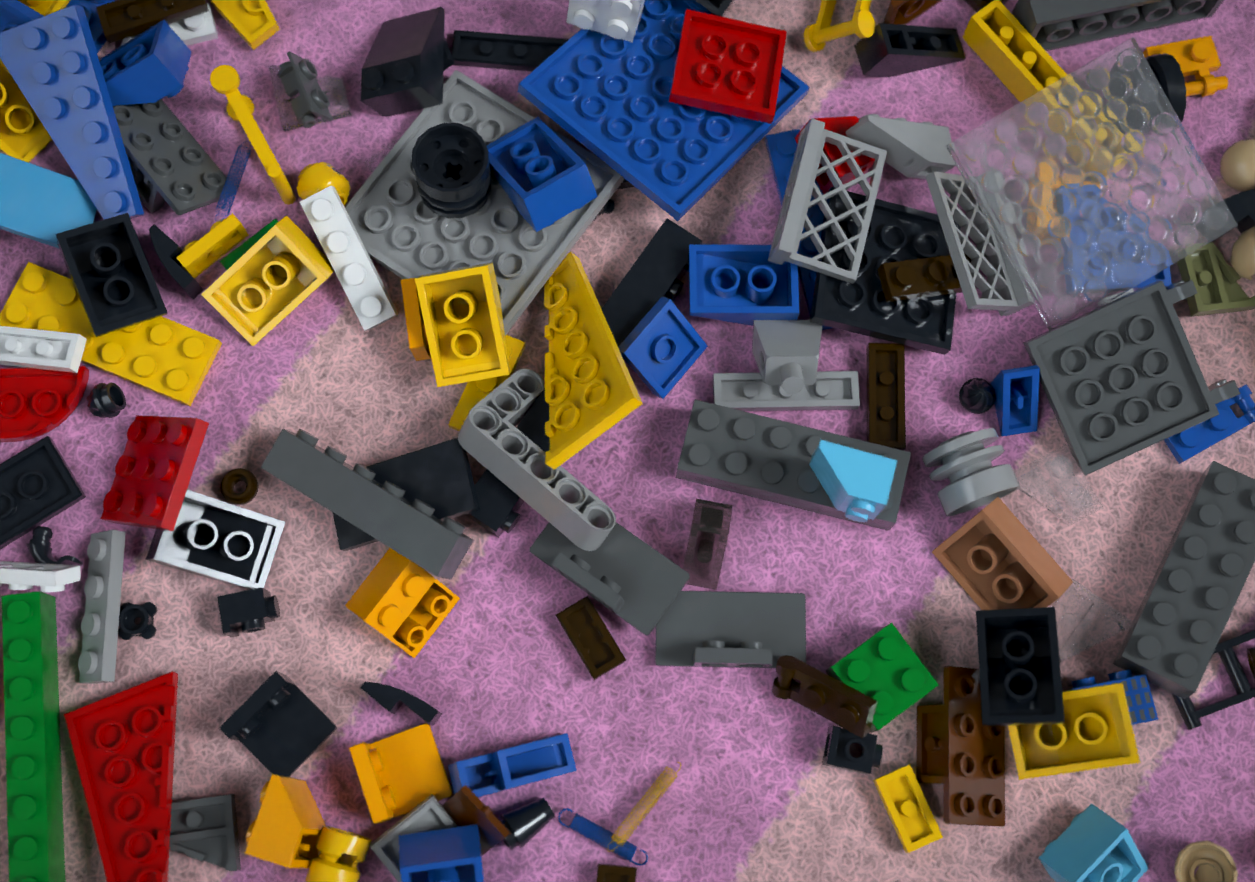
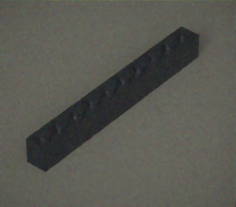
M666 218L602 308L618 347L662 296L672 301L676 299L684 286L681 280L686 272L689 271V245H702L701 239ZM544 388L516 428L544 452L550 450V438L545 435V422L549 421V404L545 402ZM486 469L475 484L480 510L465 515L499 538L503 531L509 533L517 524L521 516L517 511L524 503V500Z

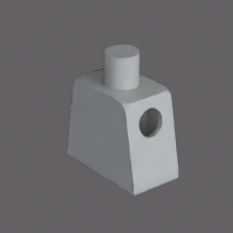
M754 320L752 353L763 382L768 385H782L783 390L787 393H797L804 388V385L814 384L817 377L822 325L810 322V320Z

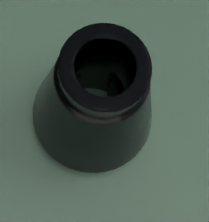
M544 798L501 815L502 819L500 822L510 832L503 839L504 843L510 851L517 846L522 849L550 820L555 818L551 807Z

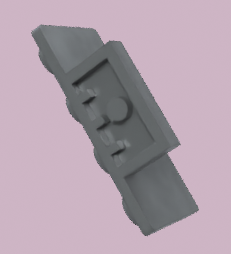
M162 99L155 103L113 106L140 201L150 213L163 208L165 201L177 215H182L219 201L227 177Z
M549 522L529 549L534 556L646 636L652 632L690 579L688 572L618 523L614 525L598 549L586 551L576 546Z
M680 591L656 625L655 663L657 666L776 668L778 658L784 655L793 656L806 663V596L803 593Z

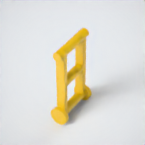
M822 0L816 23L808 25L804 30L803 38L807 49L811 52H818L824 49L826 42L856 34L861 39L871 37L875 31V21L869 11L872 0H857L852 20L833 26L830 25L837 0Z
M229 65L216 67L210 75L212 87L216 92L225 94L227 97L226 111L229 117L241 123L282 201L287 205L293 204L296 200V195L253 117L254 103L248 96L241 95L238 89L240 84L239 74L235 68Z

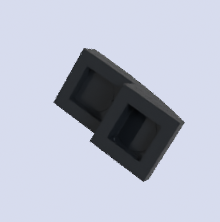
M153 224L149 228V232L158 257L175 281L194 300L203 289L181 267V263L177 260L176 257L182 253V249Z
M364 682L360 687L393 714L404 703L432 726L442 716V713L430 704L401 689L373 682Z

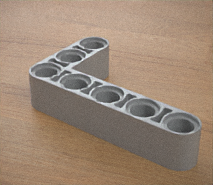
M520 369L472 407L458 433L459 444L576 546L586 551H594L601 546L616 524L615 514L609 506L562 466L554 470L546 465L545 452L515 427L524 418L544 389V381L538 373L530 369Z

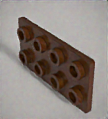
M945 666L943 668V705L917 706L916 779L918 783L943 784V821L945 824L1004 827L1005 727L1004 725L983 726L979 669Z

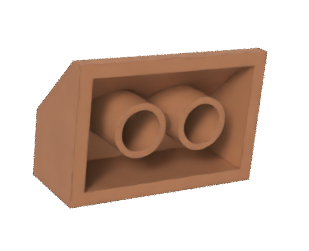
M999 497L994 499L932 551L935 557L981 610L1046 608L1060 598L1073 583L1070 577Z

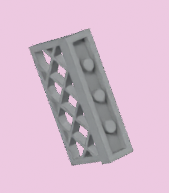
M812 118L799 136L768 261L779 265L786 261L853 284L857 280L887 151L824 129L825 122ZM828 142L837 145L843 157L830 163L823 151L824 143ZM861 154L875 159L873 170L866 174H863L854 159ZM847 162L856 179L843 185L834 168ZM826 172L835 189L822 195L815 183L816 176ZM859 183L866 195V200L864 203L855 206L846 189ZM839 194L848 211L835 217L825 200ZM818 204L827 222L814 228L807 216V211ZM852 216L859 229L857 235L848 239L838 222ZM831 226L840 244L827 250L817 232ZM803 227H804L807 232H805V233L802 234ZM809 236L819 252L813 258L797 254L800 241ZM843 248L851 261L849 270L837 267L830 254Z
M933 171L925 177L967 308L999 310L1000 316H1008L1036 303L1037 300L995 174L985 172L978 177ZM943 187H944L945 190L950 194V198H949L948 195L944 192ZM957 203L966 211V215L958 208ZM954 220L961 227L960 230L956 227ZM968 236L977 244L976 247L967 239ZM964 252L972 260L971 263L966 259ZM979 269L988 277L987 281L978 272ZM975 286L982 292L981 298L978 297Z

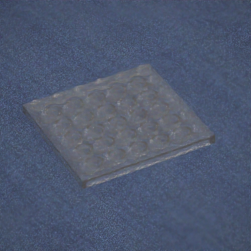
M1134 37L946 145L953 161L1049 330L1107 304L1238 226Z

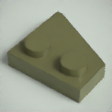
M1213 242L1181 245L1174 250L1181 279L1184 282L1193 280L1198 292L1186 298L1191 317L1255 309V295L1249 298L1236 282L1241 277L1233 267L1225 262L1223 254Z

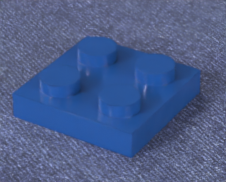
M662 296L618 348L623 359L651 392L657 397L664 399L708 345L672 300Z

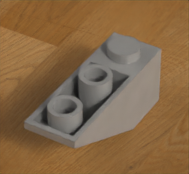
M869 114L861 117L858 123L845 131L846 136L886 150L885 162L906 177L926 179L925 176L933 171L945 173L957 166L949 127L933 125L932 122L917 123L907 121L905 118L890 119L880 117L877 114Z

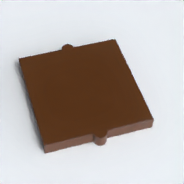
M466 784L442 805L458 827L478 824L482 855L510 834L507 828L491 812V809L484 805Z

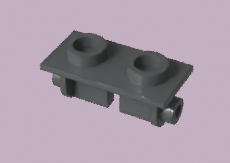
M289 51L287 55L290 61L280 65L278 74L287 96L292 98L296 94H300L290 101L297 122L302 124L304 128L315 126L317 123L316 119L319 117L331 122L333 118L328 108L330 102L327 95L320 89L316 79L318 73L315 66L309 59H303Z

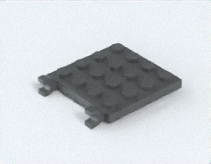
M1180 280L1168 287H1165L1163 281L1153 282L1023 342L1033 366L1038 365L1040 368L1039 380L1080 474L1086 476L1219 415L1215 404L1240 394L1235 380L1227 382L1226 379H1221L1207 386L1173 304L1198 293L1193 280L1185 282Z

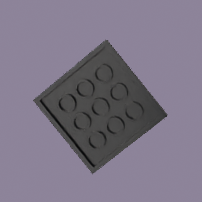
M831 187L828 192L834 190L835 188ZM847 191L855 206L865 202V195ZM839 194L826 200L835 217L848 211ZM876 199L857 280L852 284L816 272L810 322L943 355L947 354L951 350L956 293L886 302L877 270L882 263L950 255L938 215ZM825 216L823 217V223L827 222ZM852 216L838 222L848 239L857 235L859 228ZM954 220L956 227L960 230L961 227ZM831 226L822 230L821 240L827 250L840 244ZM843 248L830 254L837 267L849 270L851 261ZM952 270L954 278H958L956 270Z

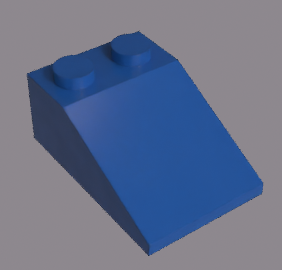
M165 20L99 59L112 106L155 103L165 96L172 98L183 89V82L189 69L188 64L192 51Z
M539 117L534 118L486 146L491 172L521 216L536 232L551 226L555 221L574 210L582 208L586 203L598 197L586 163Z
M689 245L690 316L753 326L754 320H797L799 316L798 265L786 261L779 265L768 261L771 245Z
M478 824L398 835L402 882H484Z

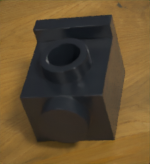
M263 587L217 597L223 634L229 637L239 636V628H242V633L264 630L265 623L275 621V618L280 617L277 597L275 595L271 596L270 591Z
M833 725L828 727L822 765L862 774H871L872 767L879 768L883 746L876 744L877 735L868 733L861 738L844 728ZM852 743L859 744L862 749V753L858 758L852 757L849 753V747Z

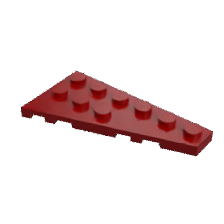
M174 671L64 714L107 882H168L178 674Z

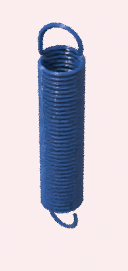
M565 808L559 812L558 820L563 826L573 831L575 830V832L577 831L602 847L604 846V848L608 847L612 852L638 866L647 863L648 855L642 849L640 851L645 853L646 861L642 864L632 861L637 846L626 841L623 846H618L610 837L613 835L612 832L593 821L591 822V820L578 813L575 814L572 823L567 826L561 822L560 815L565 810L573 811Z

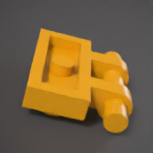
M1212 35L1146 47L1143 51L1144 58L1163 53L1170 54L1179 63L1184 77L1195 76L1196 81L1185 83L1186 97L1201 94V97L1211 96L1216 91L1224 90L1228 87L1226 76L1214 77L1210 75V72L1217 71L1221 67Z

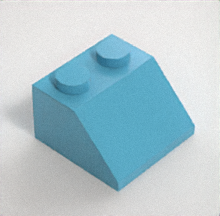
M820 440L809 465L836 510L846 512L845 517L848 519L867 522L868 519L874 520L887 505L897 460Z
M1092 803L1082 813L1077 814L1073 818L1070 826L1056 840L1051 841L1045 848L1044 853L1039 857L1049 876L1055 882H1137L1149 869L1127 828Z

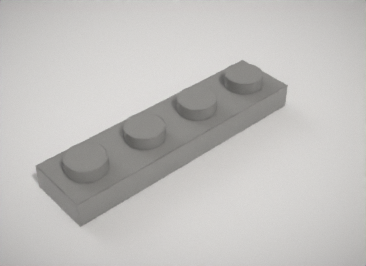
M858 371L817 372L816 382L812 385H804V388L797 393H787L783 390L782 385H768L764 383L760 373H714L713 401L716 405L741 411L858 410L860 406Z
M109 530L91 534V541L87 548L89 566L88 578L84 586L86 603L85 615L81 623L83 640L82 653L78 661L80 671L79 683L98 684L115 681L126 534L124 531Z

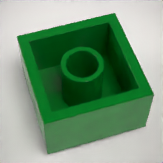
M892 622L826 670L829 676L877 701L870 729L871 733L880 730L939 685Z

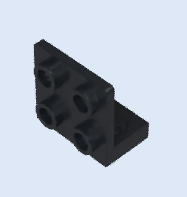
M275 671L219 727L229 739L240 741L271 774L290 777L337 728L331 719L287 675Z

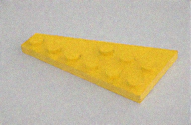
M569 252L544 284V307L549 310V324L544 326V337L549 340V352L545 353V402L549 404V421L545 422V435L550 438V450L545 452V464L554 470L643 404L582 263L573 252Z

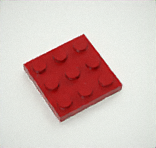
M686 9L669 102L772 124L776 110L787 31Z
M136 415L134 422L130 425L127 432L128 440L123 455L116 463V475L111 490L104 498V510L100 519L115 524L173 531L209 423L198 418Z

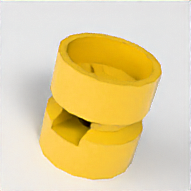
M322 826L316 845L320 854L319 857L311 860L305 881L358 882L361 872L357 869V865L365 861L371 839L338 828Z

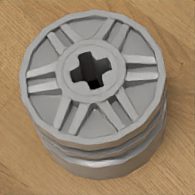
M988 428L957 435L942 442L937 448L923 456L922 460L925 467L929 468L943 464V466L930 473L929 476L932 481L950 480V484L937 493L946 516L958 515L989 504L997 497H1005L1020 488L1010 464L993 466L991 461L998 458L1005 451L1002 445L985 448L999 438L996 429Z

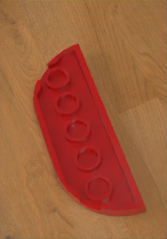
M79 366L78 373L35 368L0 369V442H18L33 439L59 426L73 413L81 401L87 387L90 370L85 366Z

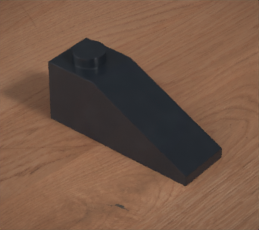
M878 23L871 37L861 39L854 45L863 76L892 77L966 59L957 30L952 28Z

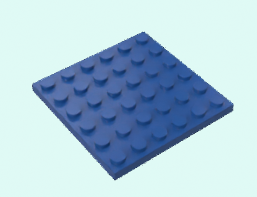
M645 0L633 42L615 39L609 35L589 29H580L518 84V92L671 217L679 221L807 95L810 87L782 66L775 116L772 124L669 102L686 9L714 14L695 0Z

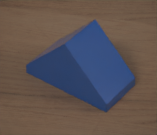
M1038 365L1001 370L990 383L996 394L994 405L1001 436L1037 431L1040 376Z

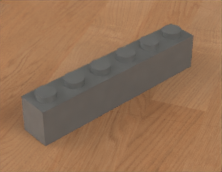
M282 429L263 462L262 469L436 577L450 580L453 578L473 542V539L463 534L465 529L463 525L446 516L443 521L432 515L435 509L415 498L413 503L403 497L405 490L389 481H385L383 485L375 481V472L359 463H356L354 467L344 462L347 455L331 446H327L325 450L316 445L319 439L302 429H299L297 433Z

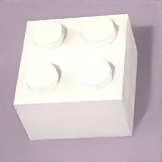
M569 0L566 23L581 29H589L606 34L615 39L633 42L645 0Z

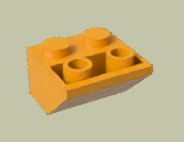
M389 548L345 604V607L415 658L460 598L425 569Z
M272 774L270 781H267L261 790L259 797L261 807L257 819L250 824L247 830L246 843L248 845L245 854L287 868H309L311 860L319 857L320 852L316 845L322 826H326L306 781Z

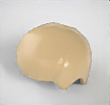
M1255 139L1241 140L1234 143L1225 151L1221 158V176L1228 186L1238 191L1255 189Z
M1255 226L1244 231L1233 244L1230 259L1232 267L1237 274L1249 280H1252V276L1255 274Z
M1210 841L1191 842L1179 852L1175 860L1174 873L1177 882H1237L1238 879L1237 867L1229 852L1224 847ZM1197 867H1199L1194 877L1195 870Z

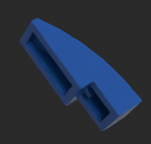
M568 733L498 750L448 765L454 794L466 784L478 798L577 771Z

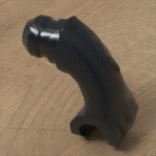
M37 526L33 530V537L27 543V547L36 563L83 565L81 560L69 555L56 560L52 556L53 549L51 548L52 543H50L53 535L52 530L44 526Z

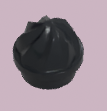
M973 378L966 381L960 388L959 400L967 411L974 414H982L990 410L994 405L996 394L993 386L988 381L981 378Z
M112 382L95 385L90 395L86 398L87 407L90 412L100 418L116 417L119 415L120 410L126 407V398L123 391L117 384Z

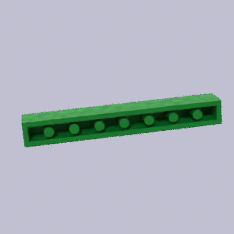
M41 591L4 595L1 598L9 882H66L56 597Z

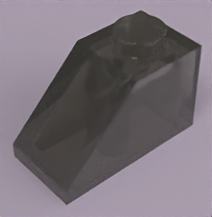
M696 498L683 570L690 575V579L686 584L717 590L733 505Z

